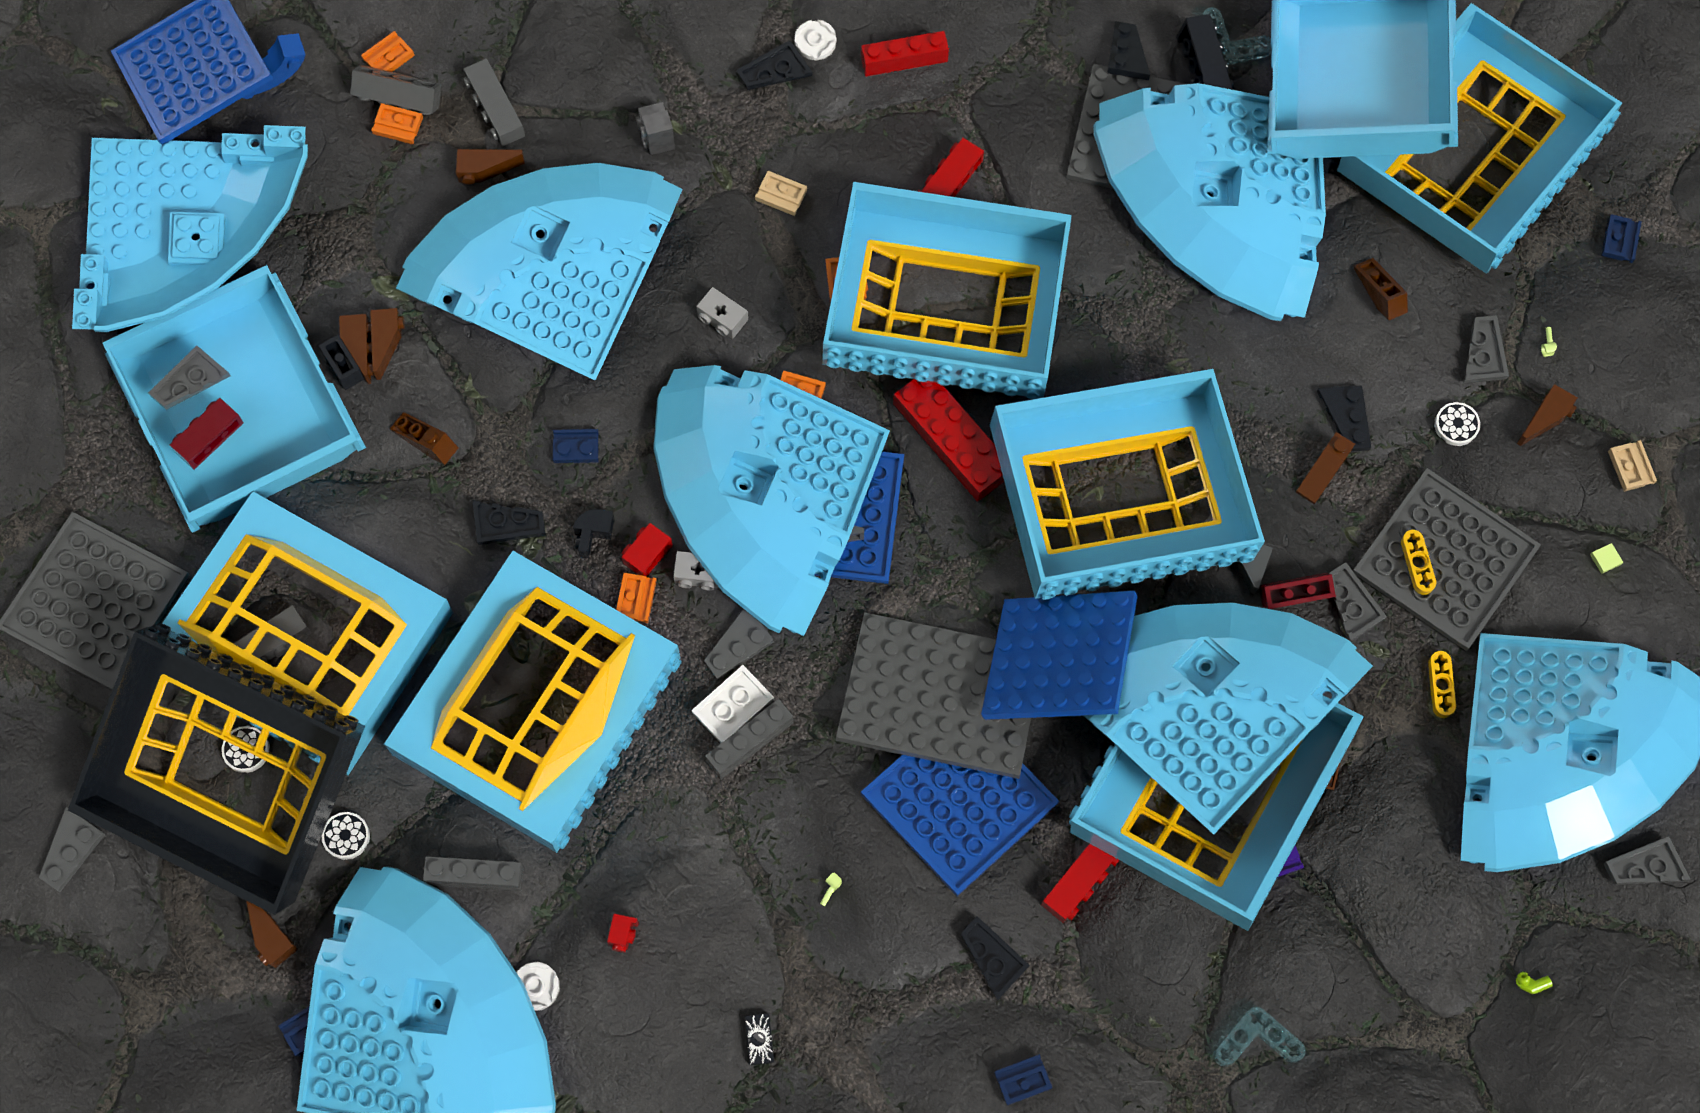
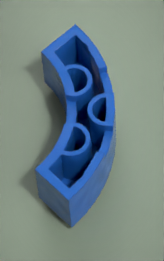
M299 33L277 36L275 43L267 51L268 55L263 58L274 79L244 96V99L252 98L256 94L278 86L301 67L306 54Z

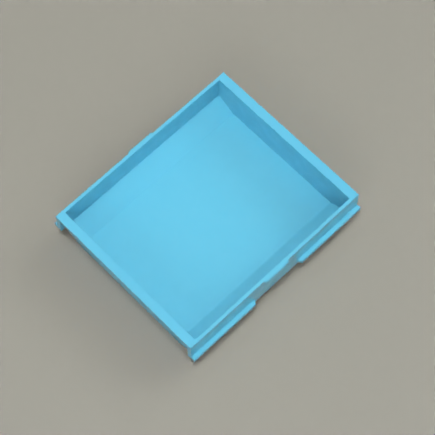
M1272 0L1271 67L1273 68V89L1269 91L1268 154H1281L1295 159L1427 154L1446 147H1458L1457 83L1453 81L1456 0Z
M267 265L217 288L165 318L145 322L103 342L107 351L105 356L135 417L139 418L138 422L149 445L153 446L161 462L159 467L192 533L199 530L201 525L220 521L238 512L252 491L267 498L344 460L356 449L359 452L366 448L333 383H327L319 367L320 362L309 341L306 339L308 334L277 274H271ZM196 346L201 348L231 375L167 410L148 394ZM221 398L239 414L244 423L193 470L173 451L170 444L177 434L182 433L189 427L190 422L194 418L199 417L206 411L207 406L211 402Z

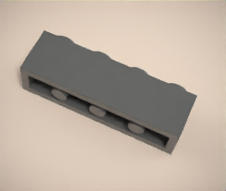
M487 58L463 68L466 76L463 78V81L468 90L472 89L474 93L472 98L476 106H481L483 110L481 115L486 124L490 123L492 127L490 132L495 141L499 140L503 147L525 137L523 125Z
M359 65L352 70L350 95L357 96L360 100L368 101L371 99L378 101L379 104H392L406 110L414 109L424 115L433 114L439 108L441 83Z
M293 605L267 621V623L301 642H304L308 635L311 634V631ZM259 627L235 642L234 645L241 649H246ZM267 632L252 655L269 664V661L273 658L286 654L291 645Z
M777 699L705 756L707 764L722 780L792 725L793 715Z
M426 857L423 881L431 886L522 891L524 867L521 862Z

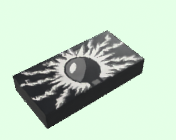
M769 1014L745 1016L750 1066L774 1063Z

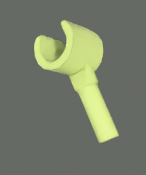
M1547 327V343L1541 345L1543 357L1553 356L1557 348L1556 343L1552 339L1551 327Z
M832 873L826 879L830 887L820 902L823 906L827 904L832 893L842 884L841 878L836 873Z

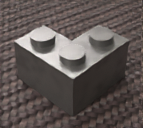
M663 102L638 108L639 117H636L638 129L641 130L643 146L649 149L650 155L675 149L672 124Z

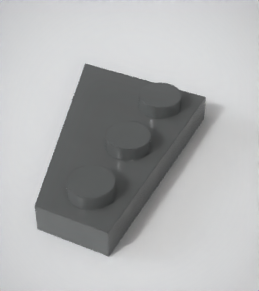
M1497 315L1475 317L1472 325L1464 383L1505 380L1509 377Z
M196 346L148 394L167 410L231 375L201 348Z
M1346 562L1329 573L1332 574L1336 597H1333L1346 637L1350 642L1386 619L1385 613Z
M743 609L706 657L704 663L718 681L774 643V640L762 623Z
M66 807L39 878L58 892H61L105 834L83 818L69 812Z
M1669 836L1603 863L1614 885L1691 880Z

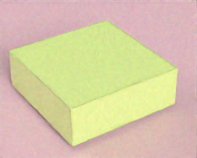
M1612 543L1590 554L1601 574L1623 563Z

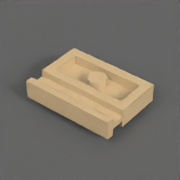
M767 171L755 196V200L795 216L807 192V186Z
M1641 440L1636 443H1628L1609 449L1608 453L1624 492L1644 487L1648 484H1654L1657 481Z

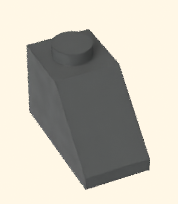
M1262 545L1253 561L1248 563L1237 562L1236 566L1250 594L1255 595L1259 589L1273 549L1272 547Z

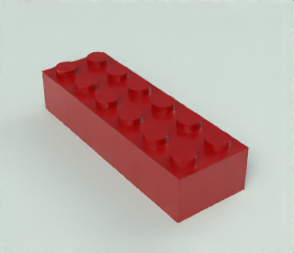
M913 379L894 394L893 405L977 502L1004 482L995 444L943 385L937 382H919Z

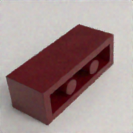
M219 398L211 402L202 415L194 418L186 430L177 434L170 446L183 461L195 470L244 422L238 413Z
M1329 573L1259 586L1262 605L1266 609L1336 597L1333 577Z

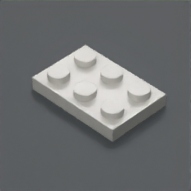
M742 665L692 710V714L722 743L756 717L774 700V697Z

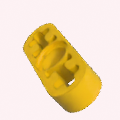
M1409 530L1402 537L1401 546L1414 590L1421 595H1427L1435 588L1436 578L1423 535L1417 530ZM1410 537H1412L1413 540H1417L1414 547L1412 542L1408 543V539ZM1413 558H1422L1424 560V567H1416L1412 562ZM1423 578L1425 582L1430 583L1427 588L1424 585H1420Z
M1437 651L1428 660L1432 708L1436 716L1447 718L1456 709L1452 661L1448 653ZM1439 657L1440 660L1445 663L1441 667V673L1436 675L1435 673H1438L1440 671L1439 664L1435 663L1434 661H1436ZM1444 679L1448 683V688L1440 690L1436 686V680ZM1448 694L1449 696H1446L1444 698V702L1446 706H1449V708L1446 710V712H1444V709L1439 708V706L1443 702L1442 696Z

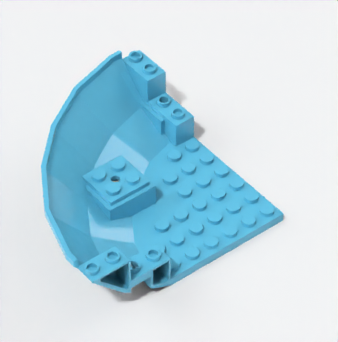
M1196 83L1175 85L1169 95L1153 92L1151 88H1143L1101 102L1099 104V121L1094 124V137L1108 180L1137 226L1173 264L1218 297L1270 320L1281 321L1284 314L1290 317L1298 316L1304 318L1318 271L1319 262L1316 259V246L1323 238L1326 216L1323 158L1295 159L1281 154H1268L1269 97Z
M264 125V135L222 133V142L169 141L161 144L158 140L92 138L86 254H81L79 289H74L72 329H92L95 332H109L165 318L221 286L259 252L289 210L308 158V144H305L306 127ZM253 142L259 143L257 147L251 146ZM199 234L200 239L195 241L192 239V235ZM89 283L95 284L93 289H88L87 285Z
M603 163L543 168L493 185L446 214L406 258L402 267L405 270L396 289L472 324L483 327L595 381L651 263L682 189L663 180L664 177L655 172ZM651 224L657 226L656 232H651L649 230V226ZM538 230L544 231L545 235L543 238L536 236ZM445 296H450L452 298V302L450 304H445L443 302V298Z
M717 365L674 369L667 386L662 387L657 398L653 449L664 498L688 548L723 593L768 629L780 633L784 627L792 633L804 636L826 592L833 570L839 562L851 535L890 430L768 374L744 370L741 378H738L721 370V366ZM739 485H745L747 490H742Z
M1237 603L1173 605L1134 616L1118 714L1084 716L1212 834H1215L1373 665L1356 651L1357 647L1348 639L1292 613ZM1203 663L1210 664L1211 668L1209 671L1202 670L1201 666ZM1330 692L1332 695L1331 700H1324L1323 693Z
M1480 633L1468 748L1461 861L1485 863V871L1502 872L1561 863L1615 841L1658 811L1695 770L1700 759V677L1679 662L1673 660L1671 663L1647 661V651L1626 644ZM1594 756L1596 760L1590 761L1587 757ZM1479 798L1481 801H1474V799Z
M386 866L382 870L360 867L333 914H336L333 938L323 940L315 963L297 1111L305 1113H555L556 1102L546 1037L524 983L491 934L447 893L394 867ZM349 923L352 924L350 930L348 928ZM437 999L441 1002V1007L439 1009L435 1006V1001Z

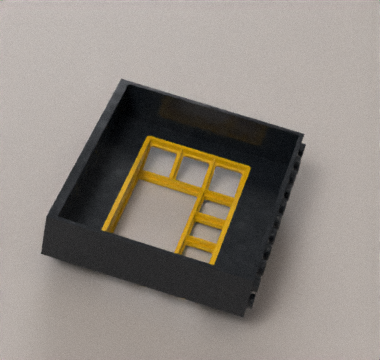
M158 623L137 630L133 634L68 811L276 915L295 903L365 725L359 723V720L353 716H345L338 713V710L333 706L322 705L316 702V698L296 692V689L290 685H281L275 682L272 676L259 674L249 665L234 662L233 658L229 655L218 654L212 651V648L206 644H198L191 641L192 638L188 635L177 634L171 631V628L165 624ZM168 682L197 695L190 714L159 705ZM204 699L229 711L223 730L198 718ZM155 714H162L186 722L178 745L147 736ZM237 716L262 727L255 746L231 734ZM194 726L284 770L264 825L174 780ZM270 732L295 744L288 762L264 751L263 748ZM144 745L174 753L166 776L135 767ZM303 748L321 757L312 780L296 767ZM292 775L308 788L300 812L284 798ZM279 807L283 808L296 820L288 842L284 841L272 830Z

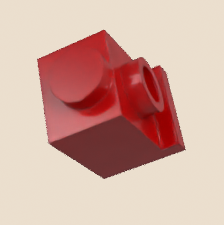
M618 914L613 915L607 940L609 946H612V950L625 953L629 943L633 944L636 934L633 926L638 927L639 924L637 918Z

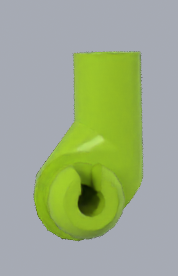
M1521 972L1516 978L1517 986L1530 994H1536L1553 986L1548 976L1534 980L1527 976L1528 973Z

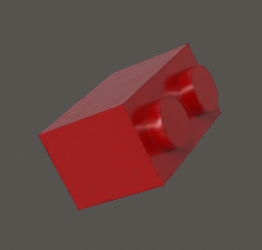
M651 523L646 528L642 527L637 533V539L632 545L628 544L622 552L623 564L636 574L646 577L673 546L672 539Z

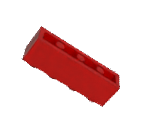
M945 31L861 45V60L865 77L948 62L949 47Z
M962 138L959 143H954L947 159L943 158L940 161L937 172L934 175L931 174L927 178L926 186L923 190H918L917 192L956 197L982 163L984 150L965 138Z
M1089 844L1044 899L1041 906L1062 923L1067 918L1072 920L1080 910L1077 908L1078 904L1082 900L1085 903L1094 893L1091 888L1096 882L1101 884L1109 874L1106 871L1111 864L1115 867L1120 860Z

